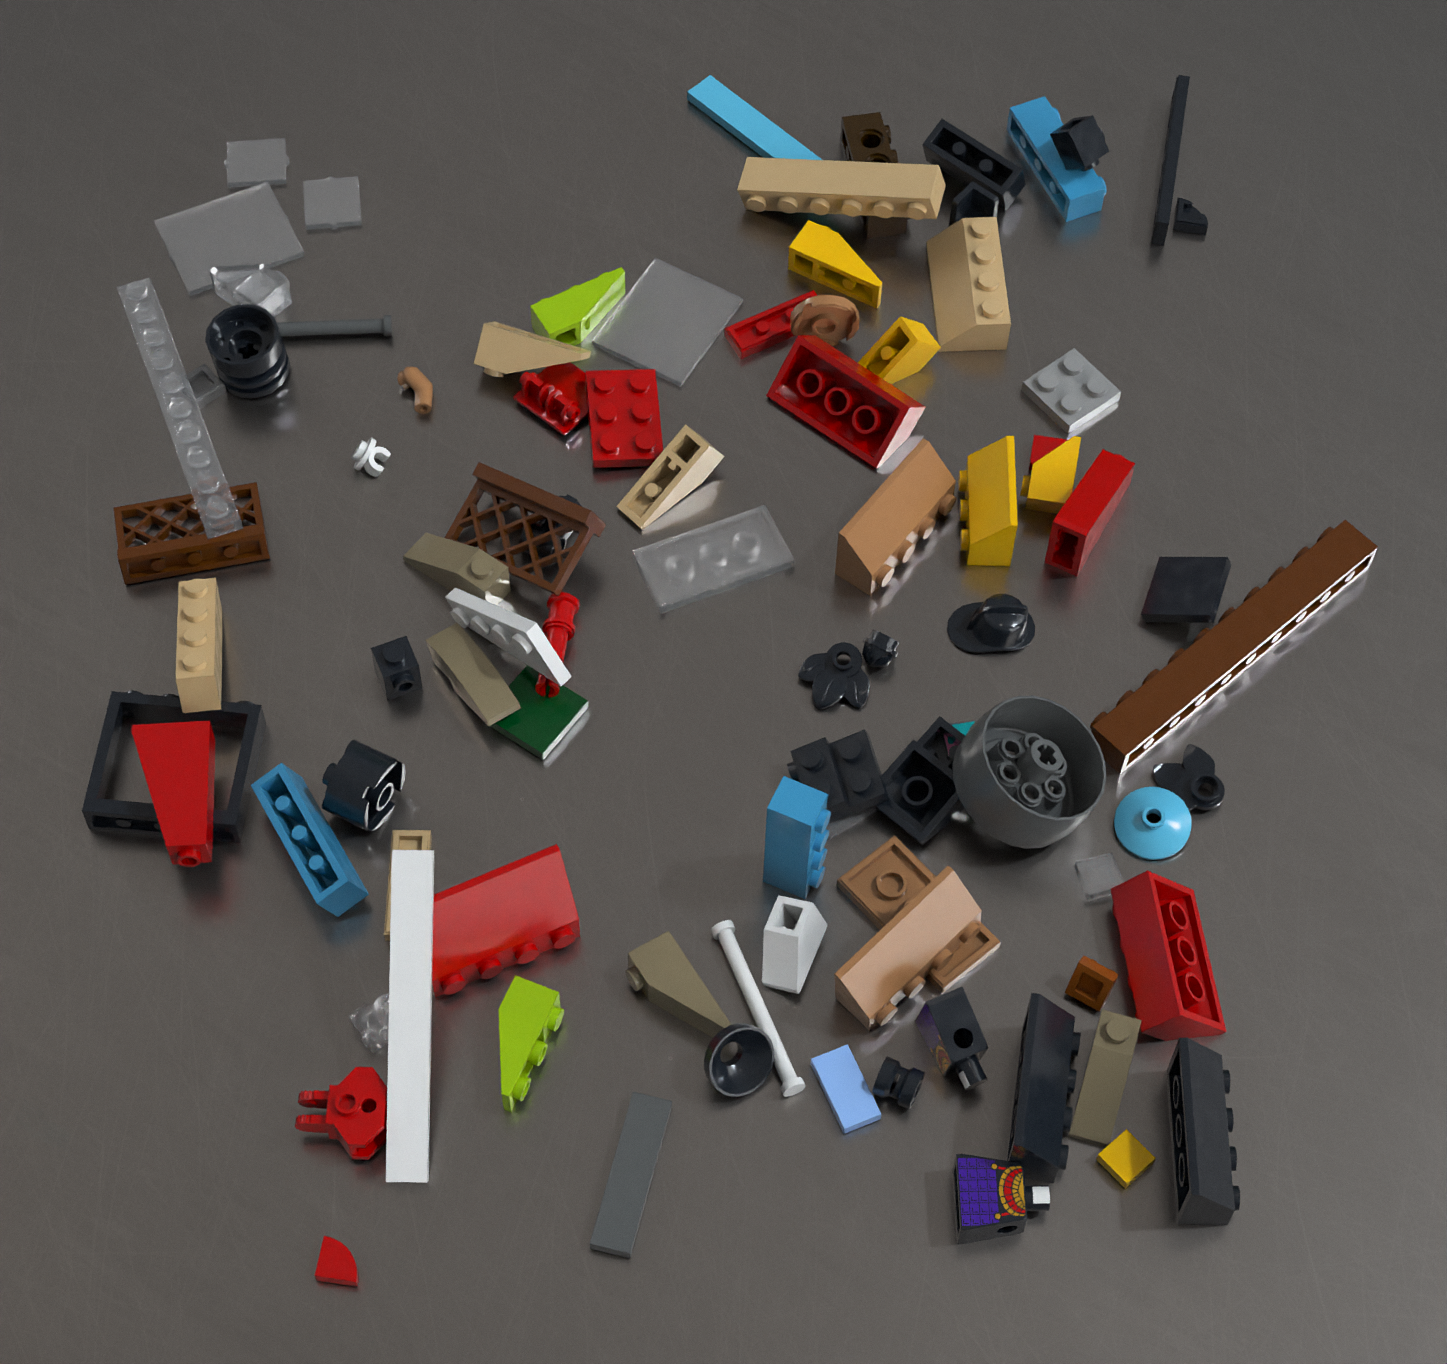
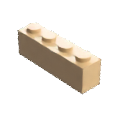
M216 578L179 581L176 684L183 713L221 709L223 611Z

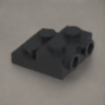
M865 729L832 743H829L826 737L790 751L793 762L788 763L787 768L791 779L828 794L827 810L831 811L828 824L889 800L870 736Z

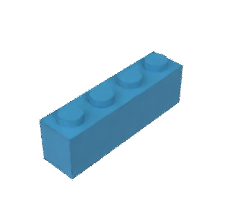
M1045 96L1010 107L1007 132L1065 222L1101 211L1104 195L1107 192L1103 178L1097 176L1093 168L1087 171H1081L1080 168L1066 170L1050 136L1053 131L1064 125L1058 110L1055 107L1052 108Z
M280 763L251 784L263 809L319 906L339 917L369 895L300 775L283 763Z
M783 776L767 807L763 882L803 899H806L811 887L816 889L819 887L826 867L822 865L827 855V849L824 846L829 836V830L826 827L831 816V811L827 810V793Z

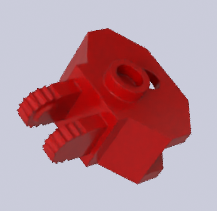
M355 1067L338 1085H329V1091L305 1090L299 1093L298 1103L302 1107L327 1109L326 1115H298L295 1127L299 1131L328 1133L330 1139H338L349 1156L356 1160H369L386 1143L387 1086L373 1067Z

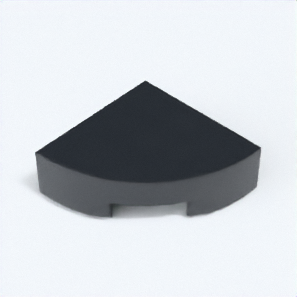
M1178 197L1173 230L1206 235L1208 220L1205 214H1201L1200 211L1193 207L1194 203Z

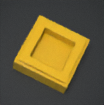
M1126 1129L1097 1155L1096 1160L1126 1189L1154 1164L1156 1158Z

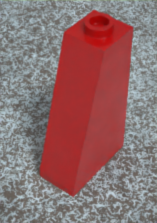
M1102 449L1054 518L1045 563L1076 577L1078 576L1131 483L1135 467L1134 462L1127 460L1122 455L1113 454Z
M210 721L132 725L131 732L172 865L179 864L184 867H194L200 863L212 862L216 740Z

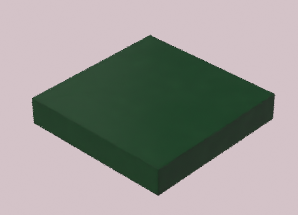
M527 665L508 686L521 708L490 725V727L544 760L589 708L588 700L564 685L559 686V693L554 697H549V684H547L545 697L539 695L535 690L539 672Z

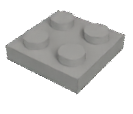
M1075 348L1023 381L1021 389L1067 434L1117 402L1121 395V391Z

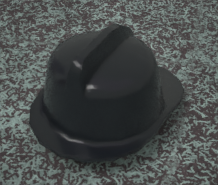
M996 594L987 598L984 602L963 605L955 610L948 620L947 632L950 640L958 648L967 652L1013 651L1022 649L1030 644L1035 636V624L1032 616L1028 613V607L1023 605L1019 599L1008 594Z

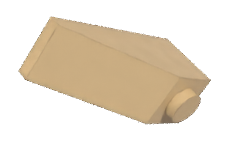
M494 321L483 324L474 364L484 367L483 372L488 375L504 377V374L587 359L590 357L591 351Z
M685 424L616 507L637 526L645 529L701 485L725 456Z

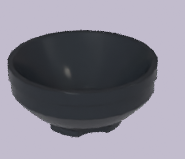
M747 1023L729 1025L717 1033L707 1047L704 1057L706 1077L714 1088L730 1097H740L755 1091L764 1083L773 1067L774 1047L772 1041L765 1032ZM730 1042H736L738 1047L736 1055L731 1060L722 1062L720 1054L724 1046Z

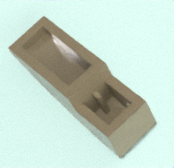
M458 623L425 640L433 663L450 679L454 691L488 726L521 708L518 700L494 665Z

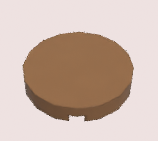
M818 295L807 298L797 304L791 312V332L796 336L816 335L829 345L836 346L839 345V340L846 338V341H848L859 330V311L854 303L844 297Z

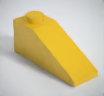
M808 220L789 246L788 269L877 309L881 302V280L839 233L827 226Z

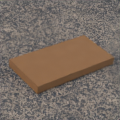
M894 835L837 879V887L881 930L936 876ZM981 922L979 925L981 930L971 942L966 945L961 942L952 951L954 955L943 969L937 972L933 968L926 976L942 994L1000 947L1001 942Z

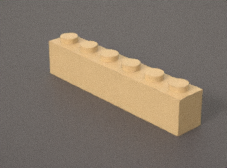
M747 157L737 190L745 209L755 212H803L818 215L844 214L852 217L864 215L881 218L904 217L921 220L924 218L937 219L946 185L939 165Z

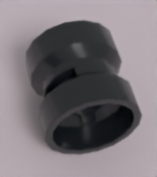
M887 1056L878 1073L872 1093L882 1098L888 1096L895 1098L898 1105L911 1109L921 1088L925 1072L914 1067L911 1069L901 1067L898 1060Z

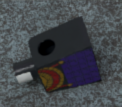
M963 987L926 1001L915 1020V1024L940 1072L947 1076L957 1071L965 1090L972 1089L987 1081L988 1079L979 1061L988 1050V1045Z
M956 1154L953 1166L957 1244H967L1020 1234L1024 1232L1027 1223V1211H1049V1186H1025L1023 1164L967 1154Z

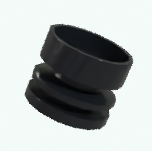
M241 304L224 309L212 319L206 330L205 342L219 379L225 384L226 390L230 394L241 398H259L271 394L283 384L289 374L290 360L275 317L265 308L253 304Z

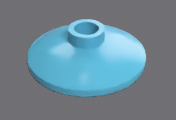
M1144 787L1129 793L1118 805L1114 817V829L1121 845L1131 854L1146 860H1161L1179 852L1188 841L1192 826L1190 812L1183 800L1175 793L1160 787ZM1154 813L1161 820L1158 823H1150L1146 817Z

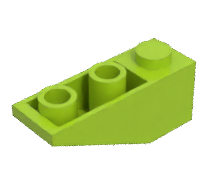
M620 267L611 272L602 273L597 278L580 285H574L564 292L549 298H543L531 305V324L533 330L537 335L573 346L582 343L624 296L625 271Z
M516 975L498 1009L501 1095L503 1108L509 1112L512 1111L517 1100H524L531 1083V1078L528 1076L534 1065L540 1066L548 1047V1044L545 1043L550 1030L557 1031L564 1015L558 991Z

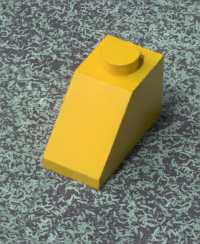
M900 316L858 363L888 383L893 384L919 372L941 347L923 323Z
M1072 437L1033 464L1031 476H1023L1020 496L1027 497L1025 509L1058 514L1073 491L1081 437Z

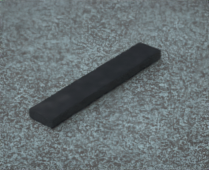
M1178 75L1176 77L1172 95L1151 239L1152 244L1164 246L1168 231L1190 76Z

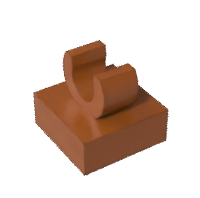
M1083 956L1075 968L1065 993L1100 1012L1119 974L1097 963V961Z

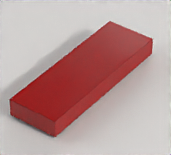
M812 290L724 328V336L740 359L796 336L792 334L790 325L791 312L795 306L807 298L818 295Z

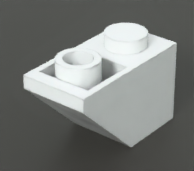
M778 895L764 928L762 983L764 986L800 994L828 926L814 903Z

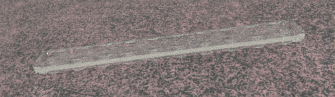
M151 278L118 286L117 289L207 539L243 529L239 513Z

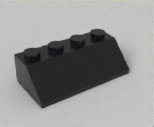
M1031 993L1022 1026L1007 1161L1023 1164L1024 1177L1026 1179L1054 1183L1058 1170H1065L1067 1165L1069 1145L1062 1144L1063 1131L1069 1132L1071 1127L1073 1107L1066 1106L1067 1093H1074L1077 1070L1070 1069L1071 1056H1078L1081 1033L1074 1032L1075 1017L1037 993Z
M1179 1037L1167 1068L1178 1224L1228 1225L1234 1211H1239L1240 1189L1239 1186L1233 1185L1232 1171H1236L1237 1152L1235 1146H1229L1228 1132L1231 1133L1233 1131L1234 1117L1232 1108H1226L1225 1094L1230 1092L1229 1070H1223L1221 1054L1189 1038Z

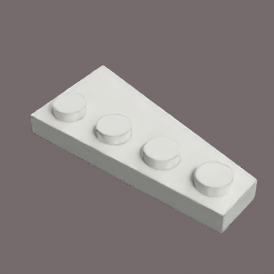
M454 588L445 597L453 609L450 612L451 616L463 628L469 627L559 686L565 684L572 677L536 622L457 588Z

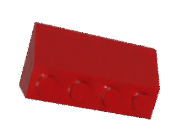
M816 335L797 336L766 394L767 397L875 468H879L909 438L926 408Z
M1148 870L1111 888L1113 899L1112 911L1118 922L1121 936L1120 948L1125 956L1129 973L1127 980L1135 1001V1018L1142 1020L1140 1025L1141 1033L1164 1041L1178 1040L1179 1037L1197 1038L1226 1033L1194 890Z

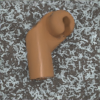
M406 367L404 371L398 373V384L400 386L403 385L404 389L412 388L415 391L414 410L421 414L429 413L432 409L433 384L418 368Z

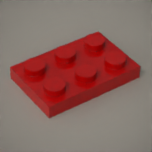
M656 369L586 371L585 383L592 467L651 466L663 452Z

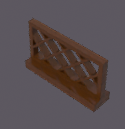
M479 462L472 473L477 481L445 538L459 542L457 539L462 530L474 525L476 538L463 544L479 547L487 553L485 543L501 537L504 550L491 556L506 565L509 569V574L559 596L593 535L600 537L606 524L593 511ZM483 493L492 495L494 506L478 513L477 504ZM516 506L519 507L522 519L506 525L503 512ZM496 515L499 528L483 534L480 521ZM542 519L548 520L550 531L534 537L531 524ZM524 527L527 541L511 547L508 534ZM572 531L578 533L579 536L574 545L562 550L559 537ZM552 540L555 553L539 560L536 546ZM529 549L532 563L517 568L513 556ZM558 562L559 572L554 581L550 583L544 580L541 568Z
M257 482L113 507L118 543L117 556L125 585L270 559ZM252 496V499L243 508L232 504L237 498ZM211 503L215 505L207 515L196 510L203 504ZM225 510L235 515L227 524L216 519ZM165 511H178L179 513L171 521L161 517ZM136 516L144 518L135 527L123 521L125 518ZM188 517L199 521L191 530L180 526ZM244 520L255 524L237 528ZM153 523L163 527L154 537L144 532ZM208 526L219 530L217 532L201 534ZM172 533H175V534H177V535L183 537V538H178V539H172V540L164 541V540H166ZM136 539L146 543L144 545L129 547Z

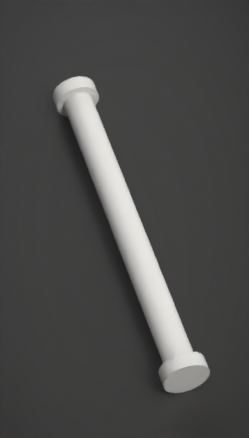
M731 920L719 922L712 927L711 933L714 939L719 940L757 1027L765 1032L772 1041L774 1065L782 1081L780 1086L782 1094L785 1097L798 1094L806 1085L801 1077H797L733 934L736 930Z

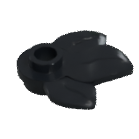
M837 643L827 653L811 655L803 662L799 670V678L813 682L812 696L818 710L835 704L843 696L851 705L860 709L866 703L869 695L870 680L861 669L862 655L858 648L850 643ZM840 655H847L851 659L847 665H840L836 660Z
M1188 744L1184 751L1182 764L1163 763L1154 765V778L1159 787L1179 796L1189 811L1194 808L1210 810L1216 808L1223 801L1225 788L1222 781L1214 775L1215 762L1201 748ZM1208 789L1212 795L1205 797L1200 795L1198 791Z

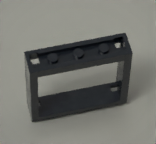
M134 690L126 692L111 691L82 808L88 828L163 836L153 803L104 799L124 718L168 722L210 721L211 726L245 729L227 810L214 809L213 841L241 843L252 793L251 784L254 783L266 728L262 705H257L250 701H238L236 703L221 701L220 710L183 713L180 698L175 694L158 696L143 694Z

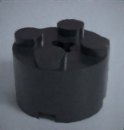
M355 739L352 740L338 764L331 763L323 775L322 782L327 785L322 802V809L367 831L368 829L371 831L376 830L385 822L395 806V803L391 802L390 799L394 789L401 792L406 775L405 765L381 751Z

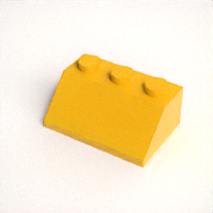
M1005 436L968 455L966 469L959 470L958 490L965 492V499H960L959 521H966V529H961L960 551H966L967 565L1010 566L1018 527L1014 436Z

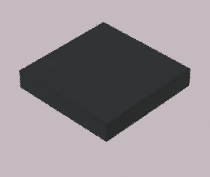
M1159 557L1141 612L1144 621L1214 623L1231 568L1229 558Z

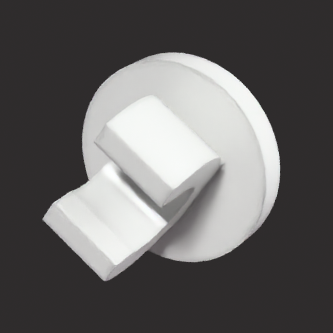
M372 437L367 443L361 440L351 456V459L356 461L354 469L359 471L364 466L368 474L378 477L384 468L378 465L374 458L385 462L391 453L384 447H375L376 440Z

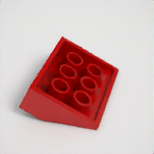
M557 844L434 894L432 992L435 997L442 994H455L461 991L468 983L480 978H493L506 967L516 963H528L537 958L539 953L554 947L557 949L564 948L570 945L577 937H580L579 916L562 855Z

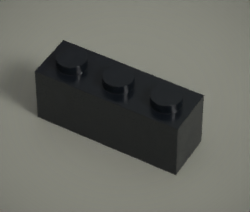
M944 119L940 120L922 144L926 161L933 165H939L940 170L966 186L973 181L999 198L998 206L1007 211L1026 185L1022 168Z

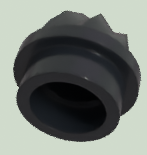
M872 630L869 638L865 637L863 640L862 655L871 667H886L898 655L896 649L899 642L879 631Z

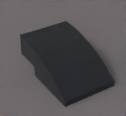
M940 716L917 742L913 739L882 774L889 800L874 805L922 845L942 830L964 809L953 781V760L956 749L965 735ZM944 734L957 744L949 749V754Z

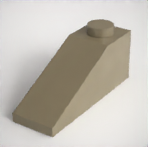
M425 533L403 556L405 562L449 591L457 588L495 605H498L511 591L508 567L480 548Z
M669 931L628 952V969L625 970L627 979L635 991L642 990L648 1001L712 1038L722 1029L731 1025Z
M1102 1009L1068 1137L1103 1147L1109 1145L1142 1020Z

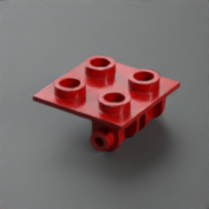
M571 362L547 366L539 374L527 371L520 377L519 382L522 384V389L513 396V399L565 436L588 415L586 373Z

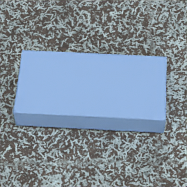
M848 1044L811 1059L810 1065L843 1134L881 1119L882 1114Z

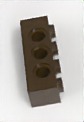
M881 112L842 117L840 141L846 161L898 163L896 149L891 150L890 127L889 125H884ZM861 215L867 239L906 234L907 220L912 219Z

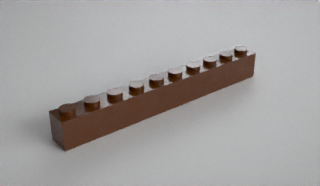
M1344 520L1334 529L1328 527L1324 530L1315 545L1311 548L1307 546L1302 548L1288 567H1279L1270 576L1266 585L1261 589L1258 586L1253 588L1238 608L1230 607L1226 610L1216 626L1212 629L1204 628L1196 636L1189 648L1177 650L1169 659L1167 666L1160 671L1155 669L1150 672L1140 688L1135 692L1132 690L1127 691L1118 700L1116 707L1109 713L1104 711L1092 721L1090 729H1092L1091 732L1101 748L1104 760L1119 774L1124 772L1371 566L1378 546L1347 520Z

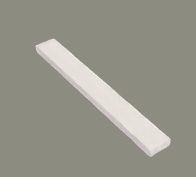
M392 850L386 1182L427 1183L429 1181L434 850Z

